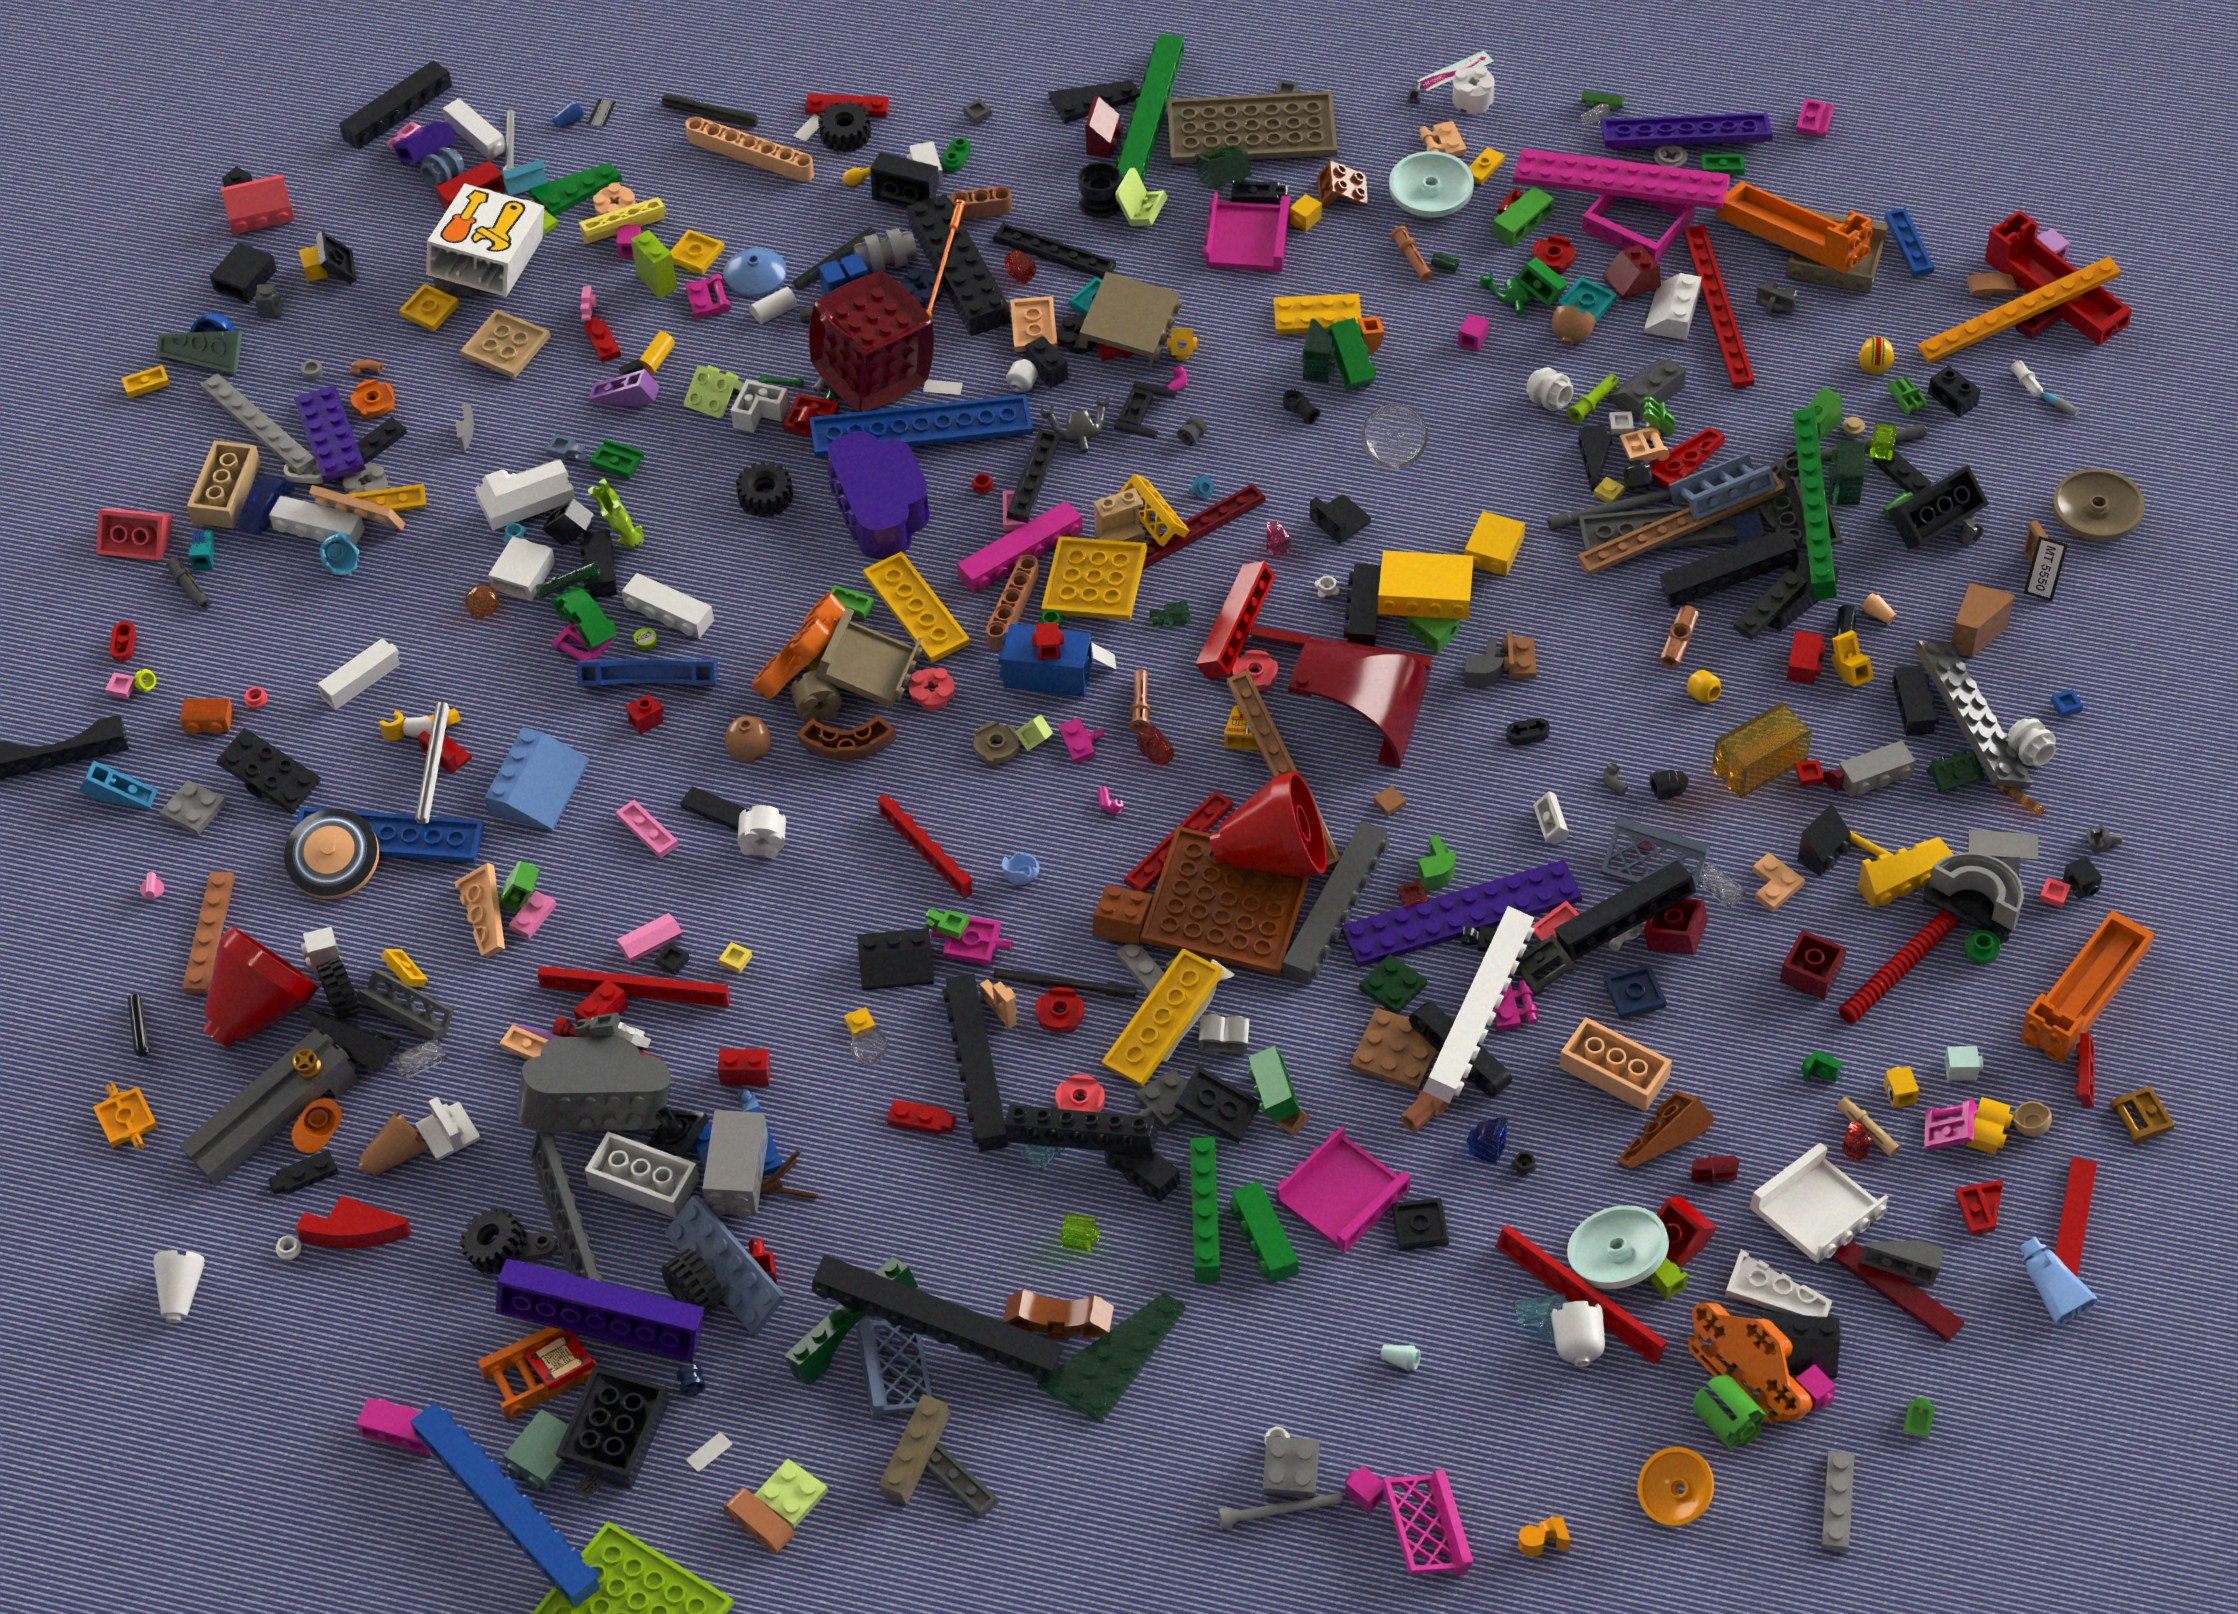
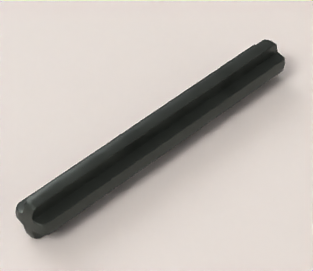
M665 94L662 97V105L751 127L756 126L758 122L757 115Z
M872 227L866 228L793 280L794 287L798 290L804 289L820 277V265L835 260L841 262V258L853 254V246L863 243V237L876 234L875 229Z

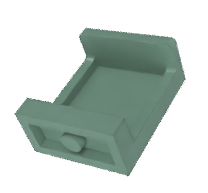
M541 1409L503 1455L507 1471L515 1477H523L531 1487L537 1490L541 1488L548 1492L551 1488L549 1484L550 1479L565 1462L556 1457V1452L568 1424Z

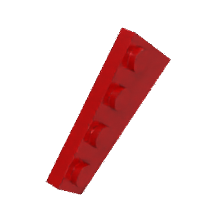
M1709 427L1670 450V456L1667 460L1655 459L1648 463L1652 467L1653 480L1669 489L1668 484L1688 477L1725 443L1724 434Z

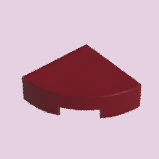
M1828 769L1823 772L1824 781L1835 792L1843 788L1845 773L1839 769Z

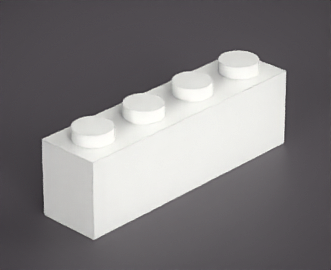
M284 496L279 497L269 514L274 530L315 539L319 542H323L328 537L339 532H344L346 538H350L351 542L356 546L365 530L362 517L354 513L342 512L334 508Z
M636 573L622 590L624 605L628 609L645 614L648 618L656 619L668 627H674L688 636L700 639L714 621L712 606L641 574Z

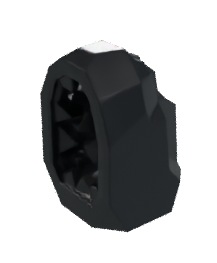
M1655 771L1650 774L1649 782L1655 797L1658 800H1666L1684 793L1689 778L1683 771Z

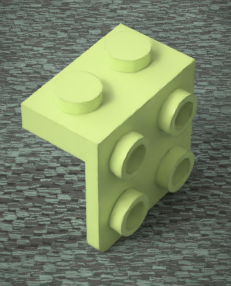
M1135 168L1128 170L1115 193L1116 200L1119 202L1130 226L1152 225L1168 198L1165 191L1147 192Z
M698 365L685 397L684 406L720 419L725 413L733 389L741 391L744 383L739 381V376L727 372L725 375L719 373L720 369L708 365L705 368Z

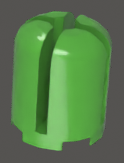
M1720 1375L1712 1378L1706 1383L1732 1410L1737 1418L1733 1420L1702 1387L1694 1398V1411L1728 1450L1734 1451L1731 1447L1740 1443L1746 1446L1762 1432L1760 1424L1764 1416L1768 1419V1415L1732 1377Z

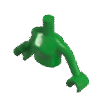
M1481 273L1480 285L1482 287L1490 288L1501 301L1515 305L1517 315L1524 314L1523 304L1532 301L1535 297L1534 294L1516 281V277L1505 281L1506 294H1504L1493 283V273H1490V278H1484L1483 273Z

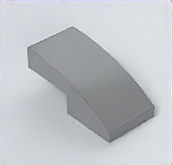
M471 403L462 404L464 420L456 422L457 438L461 452H465L468 448L474 432V416Z

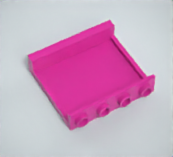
M1214 192V199L1209 201V213L1211 215H1207V228L1209 230H1205L1204 243H1207V246H1203L1202 258L1206 259V267L1282 272L1290 216V196H1282L1281 205L1218 201V192Z
M1341 1126L1336 1132H1331L1325 1143L1320 1148L1316 1147L1304 1163H1299L1290 1177L1280 1181L1276 1188L1277 1203L1345 1254L1391 1209V1203H1397L1410 1190L1411 1176L1404 1171L1399 1175L1394 1173L1345 1136V1127Z

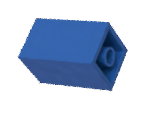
M1010 624L1008 633L1004 632L1003 635L1004 650H1000L998 656V663L1001 664L999 677L1003 678L1004 688L1085 697L1093 663L1091 633L1059 629V632L1064 633V645L1060 646L1061 659L1038 660L1037 647L1032 648L1031 634H1036L1035 626Z

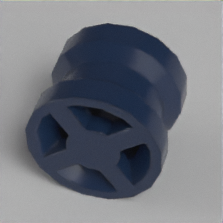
M687 1365L677 1371V1379L681 1382L679 1386L681 1394L693 1396L705 1389L706 1386L701 1378L702 1370L699 1365Z

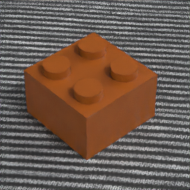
M1106 884L1093 914L1092 936L1139 946L1140 936L1152 903V894Z

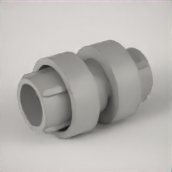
M899 228L886 231V238L878 240L876 234L863 237V243L853 246L854 254L859 253L867 269H871L872 274L885 271V264L893 263L894 268L907 266L908 260L917 256L912 232L900 233Z

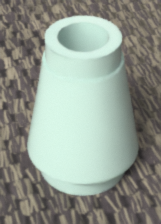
M1383 1345L1381 1360H1385L1407 1371L1411 1369L1416 1370L1419 1365L1421 1352L1419 1349H1415V1346Z

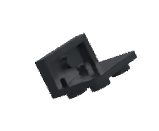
M1340 495L1328 504L1322 502L1318 497L1310 501V519L1339 544L1371 523V517L1346 495Z

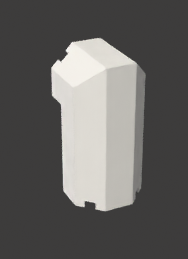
M556 459L517 474L512 473V475L508 474L505 470H499L485 475L482 479L483 484L480 487L477 485L475 488L477 501L492 531L562 506L571 499H575L572 484H569V476L561 459Z

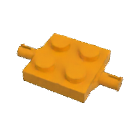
M110 1083L113 1091L109 1084H107L105 1089L110 1097L104 1102L93 1106V1109L111 1147H116L131 1140L135 1150H140L138 1143L141 1149H143L145 1144L140 1136L158 1128L139 1086L127 1092L119 1093L115 1083Z

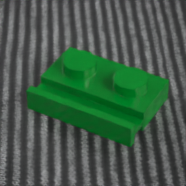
M604 439L603 445L599 446L590 459L591 467L630 479L639 466L640 460L644 458V452Z

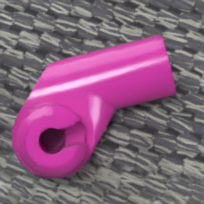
M1177 366L1173 369L1174 380L1166 385L1165 388L1179 391L1186 386L1187 372L1184 371L1182 366Z
M1100 787L1097 790L1100 808L1112 815L1121 813L1124 806L1121 800L1117 802V799L1111 800L1109 789L1107 787Z

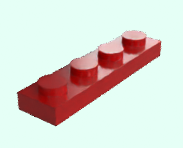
M808 93L805 104V114H820L821 112L824 113L826 107L830 109V105L833 103L839 105L838 102L843 101V104H847V101H851L852 105L858 103L860 108L864 106L866 112H869V117H887L889 97Z

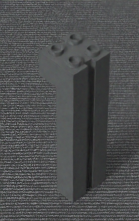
M315 1028L179 1146L216 1186L297 1117L306 1105L315 1101L328 1089L338 1099L359 1080L354 1072L357 1068L349 1060L350 1057L341 1047L337 1048L334 1045L335 1042L327 1033L322 1035ZM302 1049L312 1050L322 1063L320 1074L313 1079L302 1078L293 1066L292 1060L294 1055Z

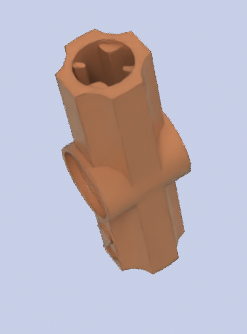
M1686 605L1681 607L1674 624L1670 627V635L1660 657V663L1665 668L1673 670V668L1679 667L1683 655L1689 647V640L1699 618V612L1692 606Z
M1462 1077L1460 1081L1464 1082V1088L1466 1086V1080ZM1422 1089L1417 1101L1401 1114V1120L1410 1131L1417 1132L1434 1115L1438 1117L1443 1114L1449 1103L1423 1092Z

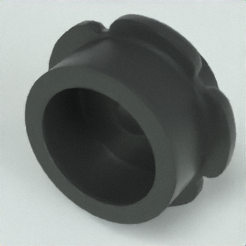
M1520 1152L1515 1156V1160L1512 1161V1168L1519 1175H1527L1536 1170V1160L1531 1153Z

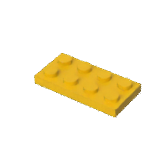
M1359 294L1274 297L1276 335L1326 333L1330 324L1355 318L1357 323L1358 318H1361Z

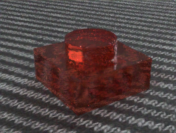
M1420 880L1397 886V893L1404 907L1428 901Z

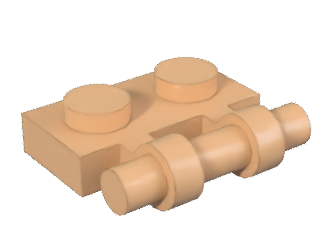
M1453 121L1433 125V132L1428 130L1426 126L1420 128V137L1422 142L1426 143L1427 151L1443 152L1455 157L1466 155L1467 148Z

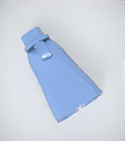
M2033 1238L2019 1247L2024 1254L2023 1260L2026 1263L2028 1274L2039 1291L2056 1326H2061L2072 1320L2075 1314L2078 1316L2087 1312L2097 1303L2098 1298L2052 1251L2047 1249L2046 1245H2041L2037 1238Z

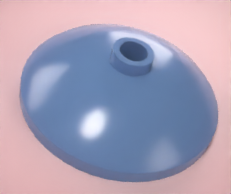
M750 248L738 252L727 261L723 270V276L727 287L734 293L746 297H760L768 295L782 286L787 277V267L784 259L776 252L764 248Z

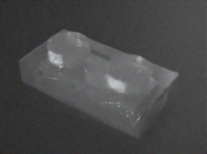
M1710 862L1702 869L1698 885L1730 909L1746 895V889Z
M431 1039L392 1057V1061L402 1080H406L447 1061V1057L439 1041Z

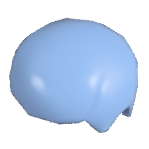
M1015 853L1013 858L1008 859L1004 857L1001 866L1007 881L1015 885L1028 884L1039 873V863L1035 857L1029 854L1019 855Z

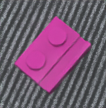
M1804 99L1796 133L1817 136L1818 134L1823 135L1822 138H1826L1834 104L1825 105V102Z

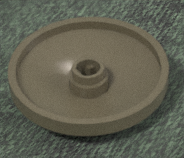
M2098 468L2083 469L2066 476L2057 485L2052 503L2056 519L2066 530L2078 537L2092 541H2112L2131 534L2140 525L2145 510L2144 496L2132 480L2120 473Z

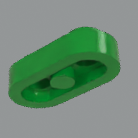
M956 138L950 143L942 157V167L945 171L957 172L962 169L971 153L969 140Z

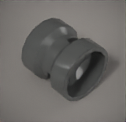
M1193 415L1186 421V425L1181 426L1177 431V435L1184 444L1194 446L1199 437L1203 436L1207 431V425L1200 417Z

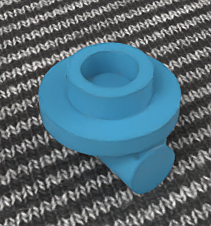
M1207 476L1197 477L1193 485L1189 487L1190 494L1192 496L1196 495L1199 498L1209 497L1214 490L1213 481Z

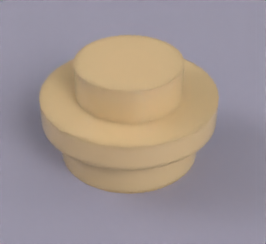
M1849 417L1844 420L1842 427L1847 436L1855 438L1864 432L1865 423L1860 418Z

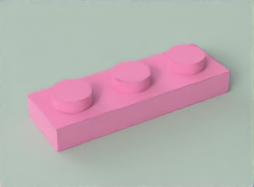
M632 800L616 812L617 818L660 859L679 846L678 840L635 800Z

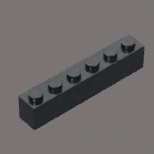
M432 60L340 122L342 138L357 150L369 144L375 138L452 87L449 71Z
M1788 528L1659 574L1661 588L1671 608L1683 605L1693 599L1705 597L1710 593L1748 581L1756 576L1768 574L1784 566H1790L1799 561L1798 550Z
M1676 860L1554 928L1557 941L1572 961L1696 893L1693 877Z

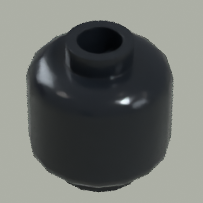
M1643 460L1630 461V466L1625 467L1623 470L1625 486L1627 489H1631L1632 493L1648 491L1649 487L1654 483L1652 467L1650 464H1644Z

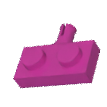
M1080 717L1058 725L1074 765L1096 757L1092 741L1105 737L1102 728L1088 732L1084 728Z

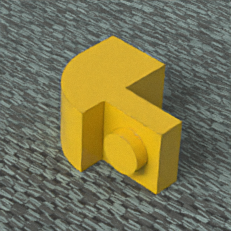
M1851 630L1832 638L1835 655L1831 656L1836 672L1842 680L1853 687L1873 680L1870 658L1860 654L1857 633Z

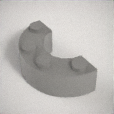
M1965 852L1945 857L1933 866L1929 883L1931 887L1948 896L1964 889L1984 893L1994 904L1992 920L2012 931L2014 930L2019 919L2024 894L2019 877L2007 864L1986 854Z

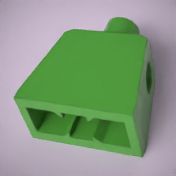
M1824 386L1806 407V409L1815 408L1819 440H1822L1842 421V397Z
M1407 616V631L1436 654H1439L1458 633L1460 619Z

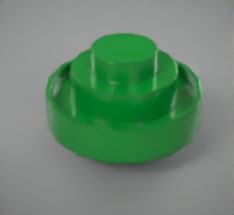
M1977 930L1967 936L1964 951L1970 960L1980 964H1987L1997 959L2001 943L1998 937L1990 931Z

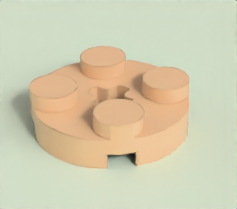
M611 183L593 197L595 211L598 216L635 205L636 203L634 193L630 189L620 186L619 183Z

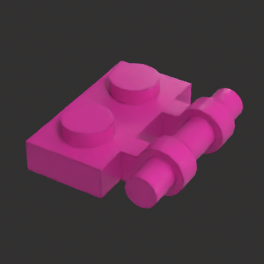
M1526 980L1518 982V990L1513 991L1511 983L1506 992L1501 990L1500 994L1504 998L1499 1008H1493L1492 1010L1496 1013L1494 1023L1497 1031L1521 1028L1522 1019H1527L1529 1025H1534L1538 1022L1536 1017L1538 1014L1537 1007L1532 1002V988L1528 986ZM1523 1001L1524 1007L1517 1009L1516 1002Z

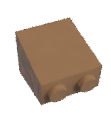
M1973 583L1969 584L1955 621L1951 645L1956 648L1958 655L1972 658L2008 627L2015 595Z

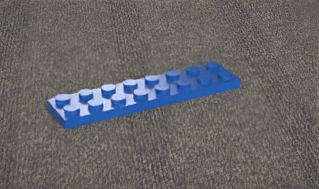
M300 807L295 827L307 816L325 809ZM351 811L365 819L373 829L378 840L379 856L476 863L485 827L483 820L430 816L427 824H418L415 820L416 815Z

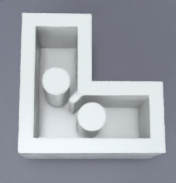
M746 379L731 409L733 428L754 433L761 417L782 422L789 408L787 389Z

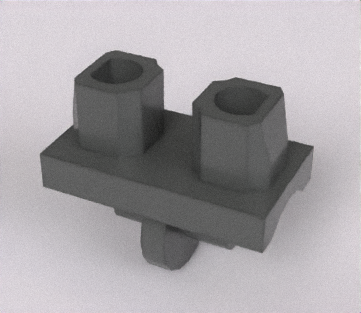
M1770 280L1765 284L1760 283L1758 285L1756 303L1767 307V314L1771 315L1774 310L1792 315L1795 307L1796 289L1788 287L1784 291L1778 290L1776 282Z

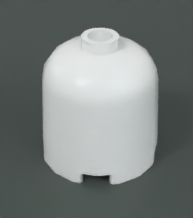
M1574 1301L1564 1303L1563 1309L1559 1311L1556 1309L1552 1310L1551 1318L1556 1350L1564 1361L1573 1363L1578 1367H1584L1602 1355L1605 1347L1603 1310L1599 1304H1596L1595 1307L1588 1306V1301Z

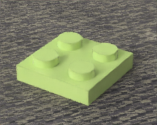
M787 1459L754 1496L792 1528H795L826 1495L828 1487L790 1459Z

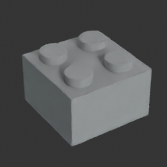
M1267 1436L1263 1494L1316 1497L1319 1440Z

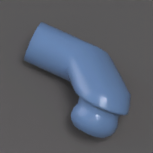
M742 1089L738 1093V1099L744 1111L759 1106L754 1094L749 1092L748 1089Z

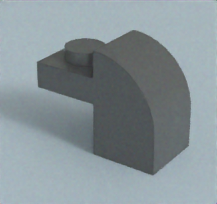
M1488 638L1486 656L1467 654L1464 686L1484 688L1494 685L1500 680L1503 674L1504 658L1500 657L1501 649L1496 648L1497 639Z

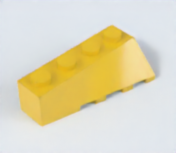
M1937 837L1915 844L1912 850L1909 851L1906 848L1898 849L1893 856H1888L1885 853L1879 855L1878 860L1873 862L1870 859L1863 860L1857 889L1873 909L1881 905L1885 906L1893 899L1906 896L1912 890L1921 886L1924 887L1925 884L1930 883L1933 866L1943 858L1953 855V853L1941 838Z

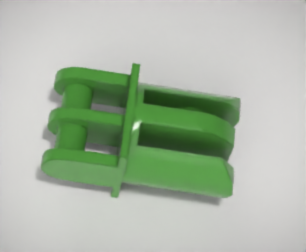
M1907 377L1896 380V383L1894 381L1890 382L1887 385L1889 391L1899 403L1898 409H1902L1906 415L1910 414L1912 410L1916 412L1920 407L1926 408L1928 406L1926 399L1920 392L1921 388H1915Z
M1651 397L1644 398L1643 419L1646 421V428L1650 426L1656 427L1662 435L1671 436L1675 429V417L1665 409V402L1659 404Z

